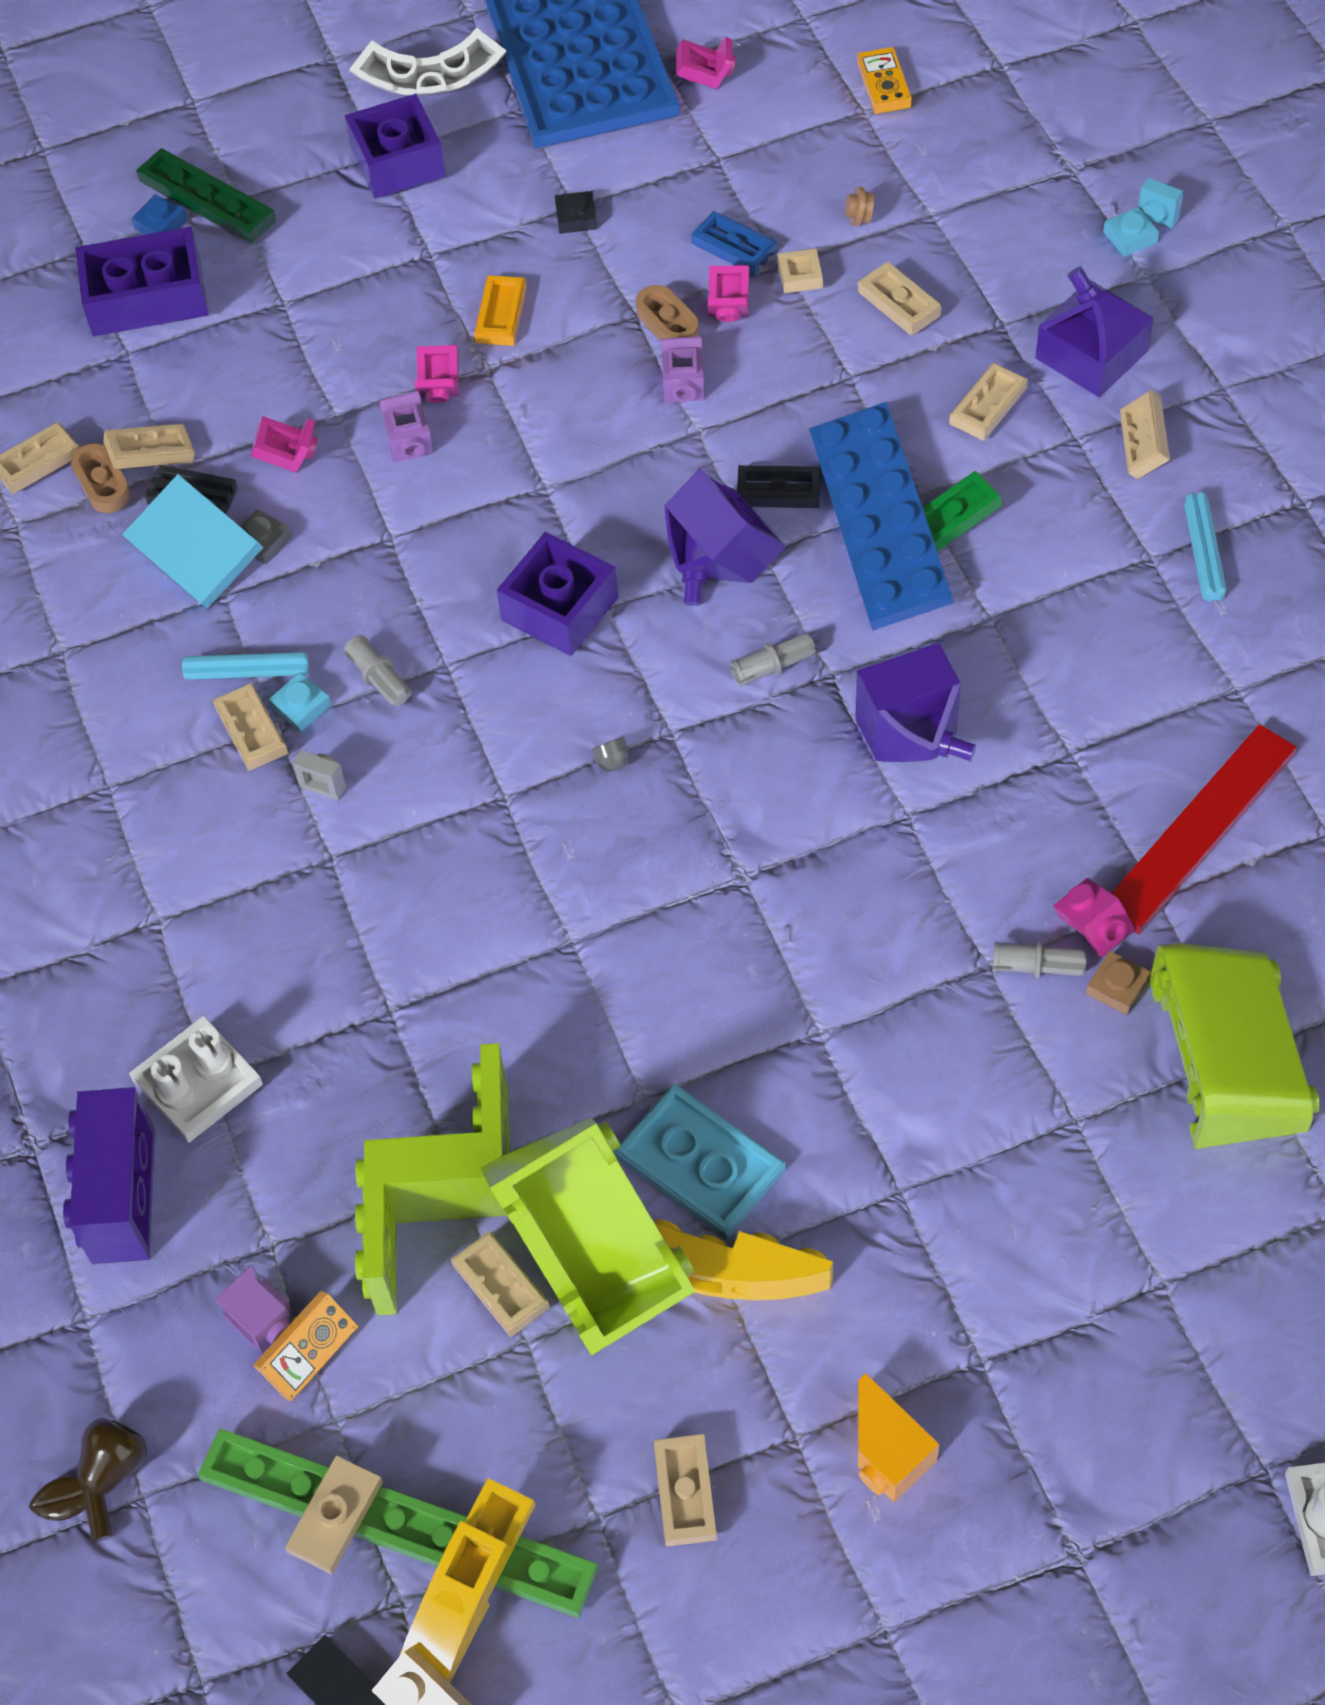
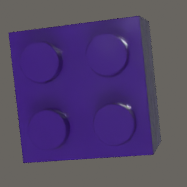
M416 93L344 115L351 150L374 199L446 177L441 142Z
M547 532L542 534L496 590L501 621L569 656L575 653L619 598L615 566Z

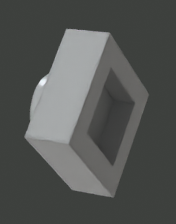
M300 750L293 762L299 786L339 801L346 789L340 763H337L336 760L326 754L314 755Z

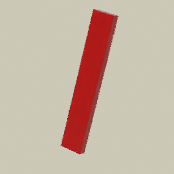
M1259 724L1111 892L1112 895L1119 899L1134 926L1133 932L1140 935L1293 758L1297 748L1295 745Z

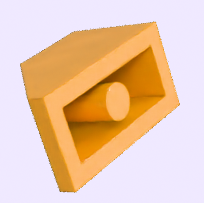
M865 1373L858 1380V1467L861 1469L858 1474L872 1492L877 1495H881L884 1492L895 1503L937 1462L940 1444Z

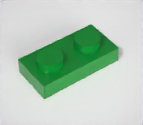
M976 470L923 507L937 552L1002 506L1000 495Z

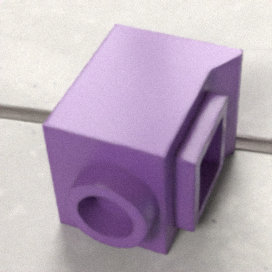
M702 338L661 339L664 402L705 400ZM692 358L693 366L673 367L672 359Z
M419 391L379 400L384 428L394 462L415 459L434 453ZM414 413L416 422L400 426L396 425L395 417Z
M252 1265L215 1299L216 1303L225 1310L222 1314L224 1318L262 1355L292 1323L290 1316L293 1314L288 1300L267 1280L263 1279L260 1282Z

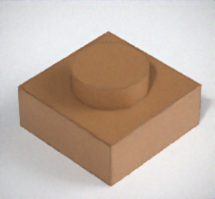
M1109 950L1087 985L1086 995L1128 1015L1147 985L1151 971Z

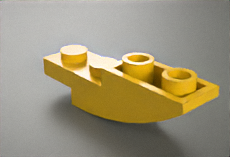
M654 1220L656 1227L669 1248L673 1250L680 1245L694 1268L695 1272L687 1276L695 1289V1293L726 1299L779 1300L829 1290L832 1285L833 1261L827 1260L826 1256L817 1250L806 1247L796 1250L781 1245L771 1235L761 1232H755L750 1235L741 1231L738 1233L733 1248L727 1247L724 1241L715 1236L703 1234L700 1237L681 1232L678 1226L669 1221Z
M487 1478L466 1521L460 1520L439 1562L411 1625L400 1656L412 1646L449 1683L451 1682L490 1606L487 1600L536 1506L534 1500Z

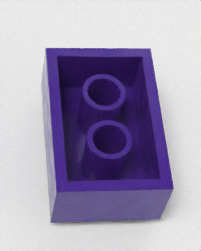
M191 226L75 247L81 301L93 337L209 316L201 260Z
M135 1087L77 1091L76 1110H70L68 1118L69 1133L71 1138L74 1139V1154H68L66 1157V1176L68 1182L72 1183L71 1199H65L63 1204L65 1227L67 1229L71 1228L75 1235L77 1247L83 1248L91 1264L150 1260L155 1127Z

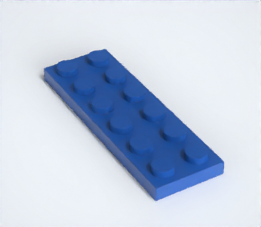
M887 401L809 428L872 630L953 604V597Z

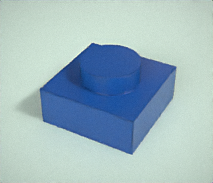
M154 194L131 219L135 230L144 234L178 229L187 220L185 208Z

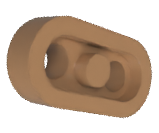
M651 285L643 288L637 294V316L660 341L666 338L699 336L697 317L669 288L662 285Z
M92 443L78 448L72 455L71 465L91 506L101 513H113L124 508L130 500V490L121 470L113 468L106 447L101 444Z

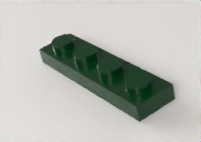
M160 148L136 170L139 182L251 244L277 221L274 209L163 148Z

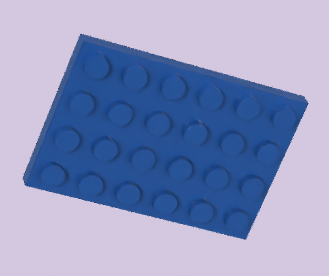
M483 0L498 44L506 50L503 59L534 148L680 115L678 100L638 0Z

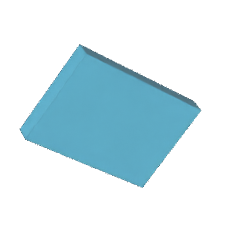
M178 474L122 534L132 545L206 609L263 549L258 541Z
M675 1083L672 1084L620 1143L621 1147L613 1151L620 1163L725 1240L731 1236L786 1171V1163Z

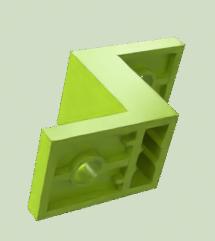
M499 1043L480 1044V1062L472 1063L473 1090L477 1092L478 1106H473L474 1133L364 1140V1158L356 1159L355 1164L357 1187L362 1188L363 1203L356 1204L355 1206L356 1230L358 1234H362L363 1250L355 1251V1272L357 1280H362L364 1299L372 1300L377 1316L397 1314L396 1223L507 1216L505 1210L502 1209L489 1188L481 1171V1168L486 1164L510 1153L509 1092Z

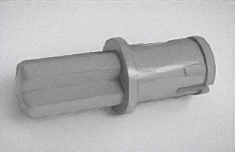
M809 634L798 636L776 646L766 643L763 645V649L730 661L732 676L739 687L773 673L775 676H779L782 673L781 668L815 655V644Z
M364 635L355 636L347 642L344 647L346 651L344 654L363 673V681L367 685H374L390 704H395L398 707L402 706L406 699L411 696V690L392 669V661L388 657L381 656Z
M995 941L993 971L1034 974V978H1039L1040 973L1081 976L1086 971L1087 956L1083 950L1042 947V941H1037L1036 945Z

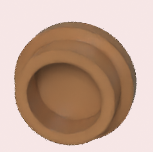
M858 186L853 194L848 193L845 200L844 215L850 218L851 226L858 227L861 223L868 224L870 222L874 208L873 193L866 192L864 187Z

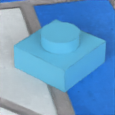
M1147 178L1141 187L1138 207L1150 221L1173 229L1179 220L1184 191Z
M1139 207L1110 218L1104 223V234L1123 257L1158 242L1159 231Z
M301 673L297 674L268 699L271 709L300 733L332 706L329 695Z

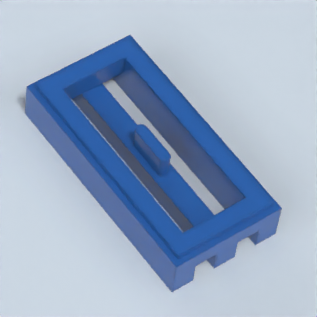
M715 211L691 234V243L735 266H749V273L753 275L759 272L760 264L764 266L768 262V255L773 256L777 252L776 241ZM713 226V227H715V228H717V229H719V230H721V231L727 233V235L724 234V233H722V232H720V231H718V230H715V229H713V228H711V227ZM741 241H743V242H745V243H747V244H749V245H751V246H753V247H755V248H757V249H759V250H756V249H754V248H752V247H750V246H748V245L742 243Z

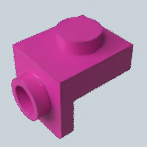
M724 37L716 51L682 39L676 49V76L716 90L723 78L731 75L736 63V56L732 54V39Z
M709 266V317H716L718 321L735 322L740 320V316H749V266Z
M457 345L417 346V380H415V390L419 391L420 398L425 397V401L431 403H443L449 401V397L459 396V355Z
M262 416L257 427L250 456L297 473L303 460H311L318 442V437L312 435L315 420L307 418L300 430Z
M1089 878L1084 879L1080 884L1073 887L1053 905L1059 918L1084 935L1094 953L1100 957L1105 956L1109 950L1111 951L1134 931V926L1119 899Z

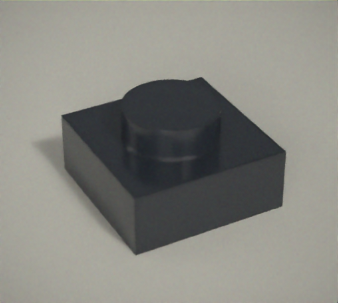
M593 191L554 195L559 234L597 229Z

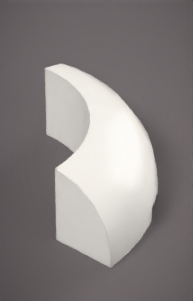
M478 28L455 47L441 52L438 56L428 58H415L414 56L398 54L371 41L349 71L361 80L391 93L406 96L415 93L417 96H434L448 93L473 83L492 69L506 54V50Z

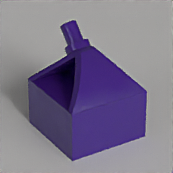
M1079 266L1067 275L1076 291L1039 325L1035 359L1100 398L1149 350L1154 317L1101 287L1096 282L1091 281L1083 268Z
M700 468L664 505L672 557L676 569L682 573L681 582L685 583L684 604L699 606L701 604L702 585L707 584V579L752 583L786 548L784 543L739 492Z
M940 643L857 670L855 721L876 761L917 762L938 758V756L948 758L949 754L967 761L972 760L976 744L955 738L961 682Z

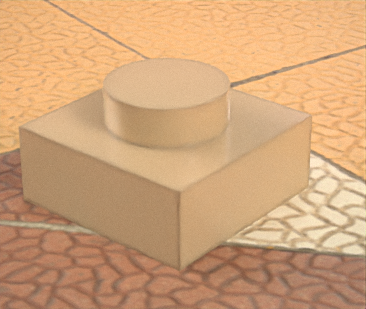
M817 249L778 253V268L784 293L823 288V276Z

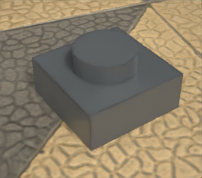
M258 509L241 526L243 530L263 547L255 556V559L264 564H267L292 537L289 526Z

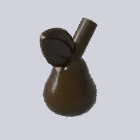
M108 1417L98 1418L89 1423L81 1438L77 1475L59 1477L44 1485L31 1500L30 1510L43 1519L61 1521L75 1517L86 1509L92 1542L111 1538L112 1531L104 1494L111 1492L122 1480L138 1470L147 1455V1445L143 1436L126 1425Z

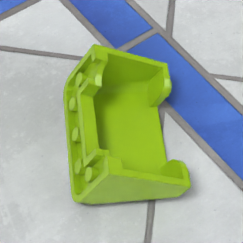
M1186 943L1158 945L1149 984L1154 1002L1161 1001L1162 1011H1169L1189 1084L1186 1098L1188 1104L1193 1105L1195 1116H1199L1198 1122L1191 1123L1189 1126L1194 1148L1200 1149L1308 1132L1313 1114L1319 1112V1097L1313 1084L1308 1085L1279 991L1281 973L1278 962L1275 959L1270 960L1267 953L1263 951Z
M592 1117L500 1156L481 1168L489 1188L502 1209L505 1210L510 1221L514 1224L557 1295L565 1312L577 1328L578 1334L591 1356L696 1292L687 1278L695 1270L680 1245L673 1250L669 1248L618 1163L613 1151L621 1147L619 1141L606 1120L597 1125Z

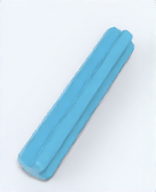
M1203 492L1197 494L1190 493L1185 498L1184 507L1202 598L1207 602L1213 600L1220 601L1225 597L1226 584L1209 499Z
M303 652L186 656L182 660L183 677L189 680L296 676L299 673L306 676L310 668L308 654Z

